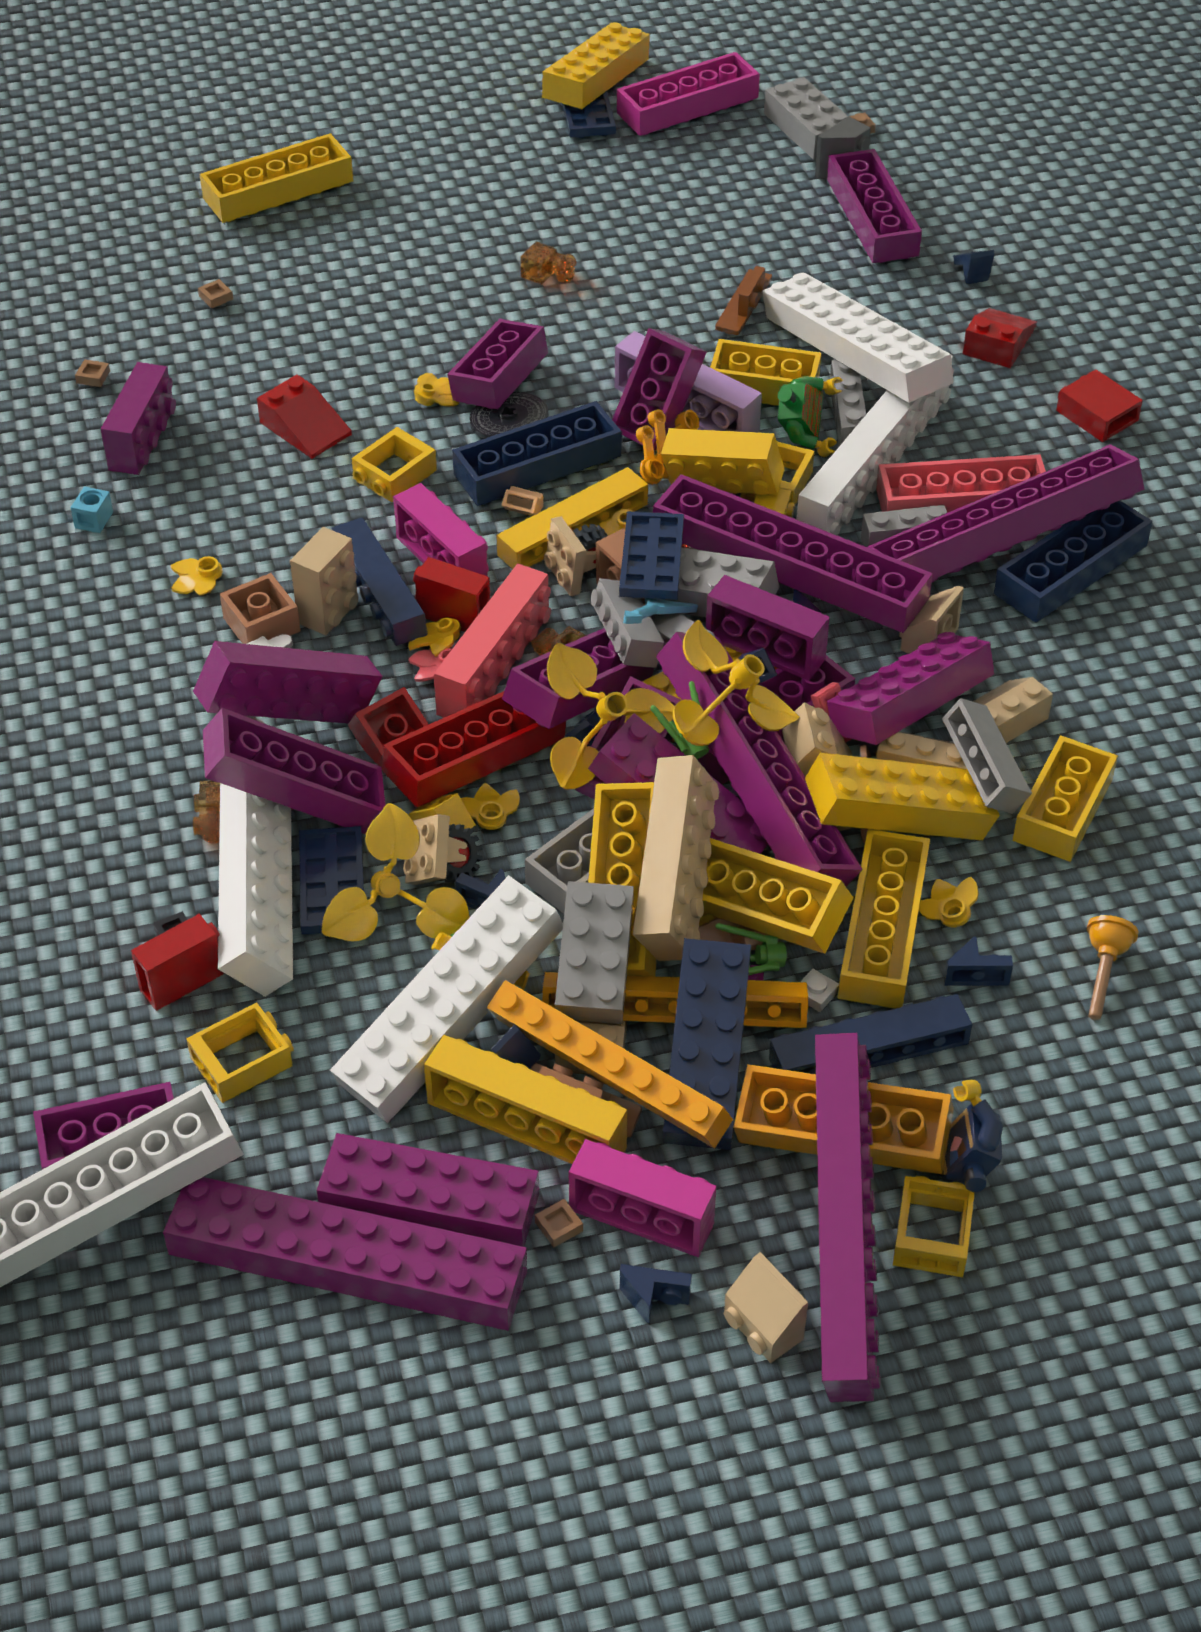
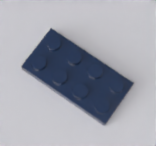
M607 91L583 109L562 104L570 138L616 134V124Z
M627 511L619 597L678 600L684 514Z
M361 826L299 830L300 921L302 935L322 933V921L325 911L332 899L340 891L349 887H358L364 891Z

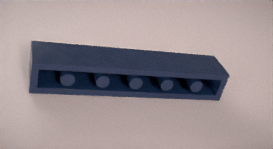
M363 517L331 527L333 531L352 538L355 573L357 576L356 586L360 588L363 602L370 604L373 618L380 620L381 629L385 637L390 636L395 646L427 636L425 613Z
M958 994L946 997L939 996L926 1002L910 1003L897 1009L877 1011L871 1015L855 1019L848 1018L826 1026H814L805 1031L779 1035L776 1038L770 1039L769 1061L772 1068L816 1074L815 1035L858 1033L860 1045H866L867 1059L870 1060V1068L967 1045L970 1041L973 1024Z

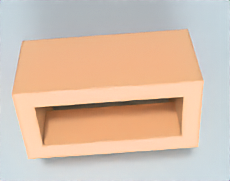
M511 486L509 490L506 489L501 506L506 510L534 516L540 513L543 508V494Z

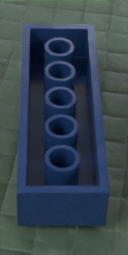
M594 401L453 449V473L474 503L480 506L503 498L506 489L509 490L511 486L529 489L621 457L622 431L600 404Z
M1121 500L1110 504L1106 509L1088 513L1083 519L1069 521L998 568L993 594L1037 623L1144 549L1148 544L1153 521Z
M684 938L669 1075L726 1109L733 1118V1121L715 1149L731 1150L751 945ZM664 1119L663 1143L713 1148Z

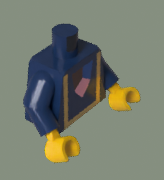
M975 1080L962 1081L963 1086L953 1088V1093L958 1101H970L971 1104L951 1123L942 1174L938 1175L949 1183L959 1182L964 1184L967 1190L979 1192L986 1187V1176L1001 1162L1003 1124L1000 1115L993 1111L986 1099L981 1100L982 1088L980 1083Z

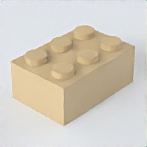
M322 527L290 560L300 625L327 635L334 627L340 624L342 618L350 610L355 608L359 596L356 586L357 576L355 573L352 538Z

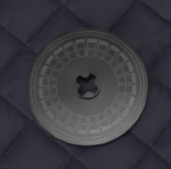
M513 392L498 409H489L476 405L470 414V426L475 434L485 439L549 417L548 407L541 398L533 394Z

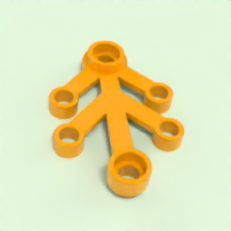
M657 409L648 414V422L655 428L656 455H654L652 442L654 439L653 429L645 425L636 430L637 440L643 444L644 460L640 463V474L644 481L650 485L659 483L661 479H668L670 482L661 456L666 439V416L662 410ZM693 410L679 413L675 419L676 427L674 429L697 430L700 424L698 415Z

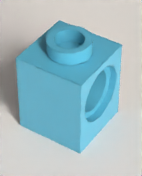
M85 486L70 507L74 527L96 533H101L113 513L109 491Z

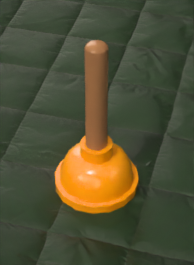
M1100 915L1091 918L1086 929L1090 942L1098 951L1097 956L1100 958L1088 1015L1092 1020H1100L1102 1017L1113 961L1117 959L1118 955L1129 950L1132 944L1137 941L1139 934L1137 927L1133 923L1112 915Z

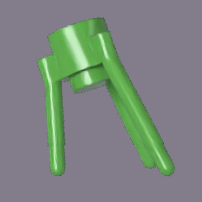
M690 681L689 688L692 701L700 705L695 683ZM655 705L650 707L663 727L675 740L681 752L686 756L693 755L696 759H699L709 752L710 749L707 745L696 746L689 743L679 733L673 720L668 722Z
M721 923L715 925L716 929L763 942L762 945L756 946L755 954L750 955V962L762 965L750 967L749 975L765 971H779L780 967L785 966L787 958L786 946L784 942H777V937Z

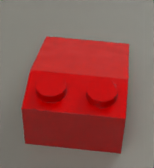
M988 308L975 315L967 327L963 355L1011 369L1037 326V321Z
M298 374L257 397L260 423L311 459L352 435V430L317 388Z
M403 687L355 713L348 727L363 750L378 766L382 767L384 744L429 724L406 688Z

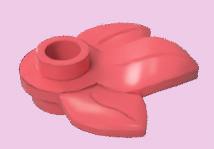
M452 646L441 651L437 657L432 654L431 649L420 650L410 656L408 659L409 663L420 667L415 675V681L433 680L434 672L450 653Z

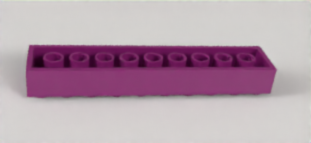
M1110 444L867 546V548L933 573L932 582H934L942 575L958 572L964 566L973 562L984 561L989 555L1007 551L1013 545L1022 541H1030L1041 533L1057 530L1062 524L1069 521L1080 520L1086 514L1095 510L1106 509L1116 501L1132 498L1135 493L1145 490L1140 461L1138 458Z
M681 474L653 505V513L684 514L682 544L702 551L774 561L779 583L904 633L929 600L933 573Z
M676 632L657 654L656 658L662 666L663 673L670 679L676 689L677 696L681 700H692L689 682L693 681L695 683L700 705L703 711H705L731 685L729 681L731 669L718 674H713L710 669L706 672L696 670L687 661L683 652V640L686 633ZM714 636L722 644L719 637ZM727 652L728 664L734 662ZM735 688L708 715L719 726L717 738L709 744L719 766L724 769L733 789L739 794L745 804L746 811L752 816L760 829L761 836L767 841L775 854V859L842 880L847 887L863 869L837 827L821 824L807 787L805 776L778 732L761 728L749 715L748 705L750 702L745 698L748 688L741 690Z
M858 1033L815 1035L822 1382L830 1402L874 1401V1389H880L881 1380L876 1355H873V1353L879 1352V1333L876 1330L875 1319H872V1317H878L877 1294H875L874 1283H871L872 1281H877V1264L872 1248L876 1247V1231L871 1213L875 1212L874 1191L871 1189V1179L874 1178L873 1157L870 1156L869 1146L873 1145L872 1124L869 1123V1112H872L871 1092L868 1091V1080H871L870 1060L867 1059L866 1045H860Z
M202 1177L181 1189L163 1231L168 1255L506 1331H509L527 1273V1247Z

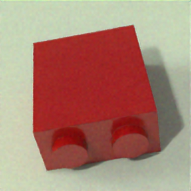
M1095 369L1060 390L1056 411L1101 442H1104L1139 421L1143 400Z
M428 557L422 566H418L414 572L413 581L416 585L415 599L425 613V619L438 622L443 618L456 619L460 623V631L466 632L491 599L490 577L431 557Z
M200 914L131 950L139 989L155 1011L224 974L218 969V937L220 934L212 922L207 923Z

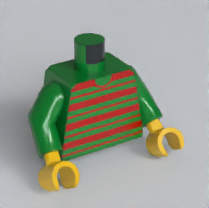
M802 376L792 380L790 384L782 385L777 395L779 399L778 421L787 432L790 441L812 450L817 448L818 454L822 457H827L835 452L829 447L836 445L837 441L832 437L818 441L823 393L821 391L824 389L827 395L842 392V390H837L834 387V383L843 381L840 377L823 381V378Z

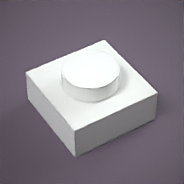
M813 968L801 981L807 982L808 1006L818 1012H821L839 991V983Z

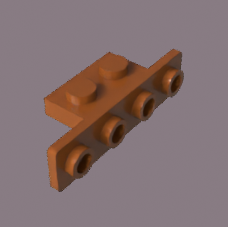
M755 266L754 270L749 269L717 321L715 330L739 335L753 310L757 307L763 295L762 291L767 289L771 282L772 274L765 273V268Z

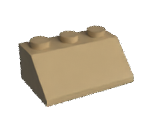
M1034 677L1009 680L973 702L988 707L1007 743L1049 718L1053 693Z
M899 731L879 743L876 759L967 769L953 742Z

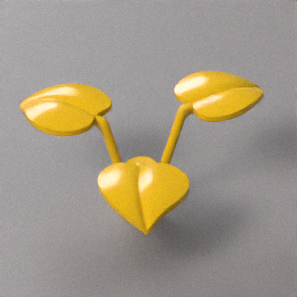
M697 620L691 625L683 640V652L687 661L700 672H706L710 669L713 674H718L731 669L729 676L731 685L705 711H703L698 703L692 700L684 699L675 705L673 709L674 723L679 733L689 743L696 746H706L717 738L719 726L708 715L735 688L739 690L748 688L745 698L750 702L748 705L749 715L756 724L765 730H781L800 717L772 691L757 685L760 682L759 677L765 670L762 661L758 657L748 654L741 661L736 659L728 664L726 650L704 628L701 621Z
M557 643L553 647L548 659L547 675L549 684L554 692L564 699H572L581 692L583 696L599 700L596 710L601 720L583 739L582 743L575 737H565L553 746L550 754L551 767L559 785L565 790H571L587 784L595 777V774L588 768L599 751L587 746V744L608 721H613L622 715H626V722L635 713L660 734L665 728L651 711L650 707L655 705L669 722L673 720V709L675 706L662 695L645 688L633 689L626 693L625 696L619 692H612L606 696L604 692L587 691L586 688L591 687L597 678V668L593 659L585 652L561 643Z
M387 803L368 827L365 841L367 849L373 857L381 861L391 859L390 863L382 871H378L372 876L370 899L367 900L365 892L358 887H349L340 891L332 899L325 911L321 931L325 936L345 941L366 939L374 932L378 923L377 911L370 906L375 902L378 895L383 898H392L398 894L422 907L423 909L416 917V924L420 931L433 939H436L439 933L451 935L457 932L470 916L465 899L452 888L440 887L432 890L427 896L426 903L400 889V880L391 873V870L396 865L397 858L408 860L416 854L419 847V833L413 820L405 811L392 803Z

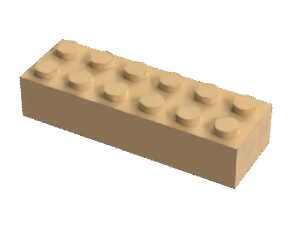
M693 755L657 759L633 936L658 961L682 960L684 938L700 940L698 928L700 917L704 913L702 897L703 889L708 883L706 866L707 858L711 856L710 835L711 829L715 826L713 811L715 800L719 796V788L717 783Z

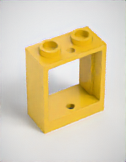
M396 427L352 458L353 479L371 489L377 495L384 497L390 502H394L393 496L419 484L437 471L436 450ZM394 454L408 462L392 475H388L377 468L379 464Z
M777 442L783 466L797 470L791 483L781 480L779 488L791 490V502H795L796 505L799 494L805 488L813 472L815 451ZM741 493V498L754 502L756 494Z
M257 1002L186 1038L191 1060L222 1103L293 1066L291 1052L294 1051L289 1037L285 1033L281 1035L278 1032L277 1024L269 1011L264 1013ZM257 1031L271 1052L228 1074L214 1053Z
M905 1176L892 1266L963 1277L968 1255L975 1192L967 1190L965 1185L959 1182L948 1183L930 1180L923 1176ZM910 1203L962 1212L958 1245L906 1236Z

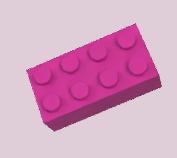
M419 483L393 496L396 537L422 563L428 557L488 576V545L482 536H478L466 521H462L456 516L449 506L444 505L433 491H429L422 483Z
M585 1139L569 1170V1205L573 1211L690 1255L700 1256L714 1225L716 1185L710 1184L707 1180L700 1177L693 1178L679 1173L672 1167L648 1162L636 1154H626L612 1149L605 1143H595Z

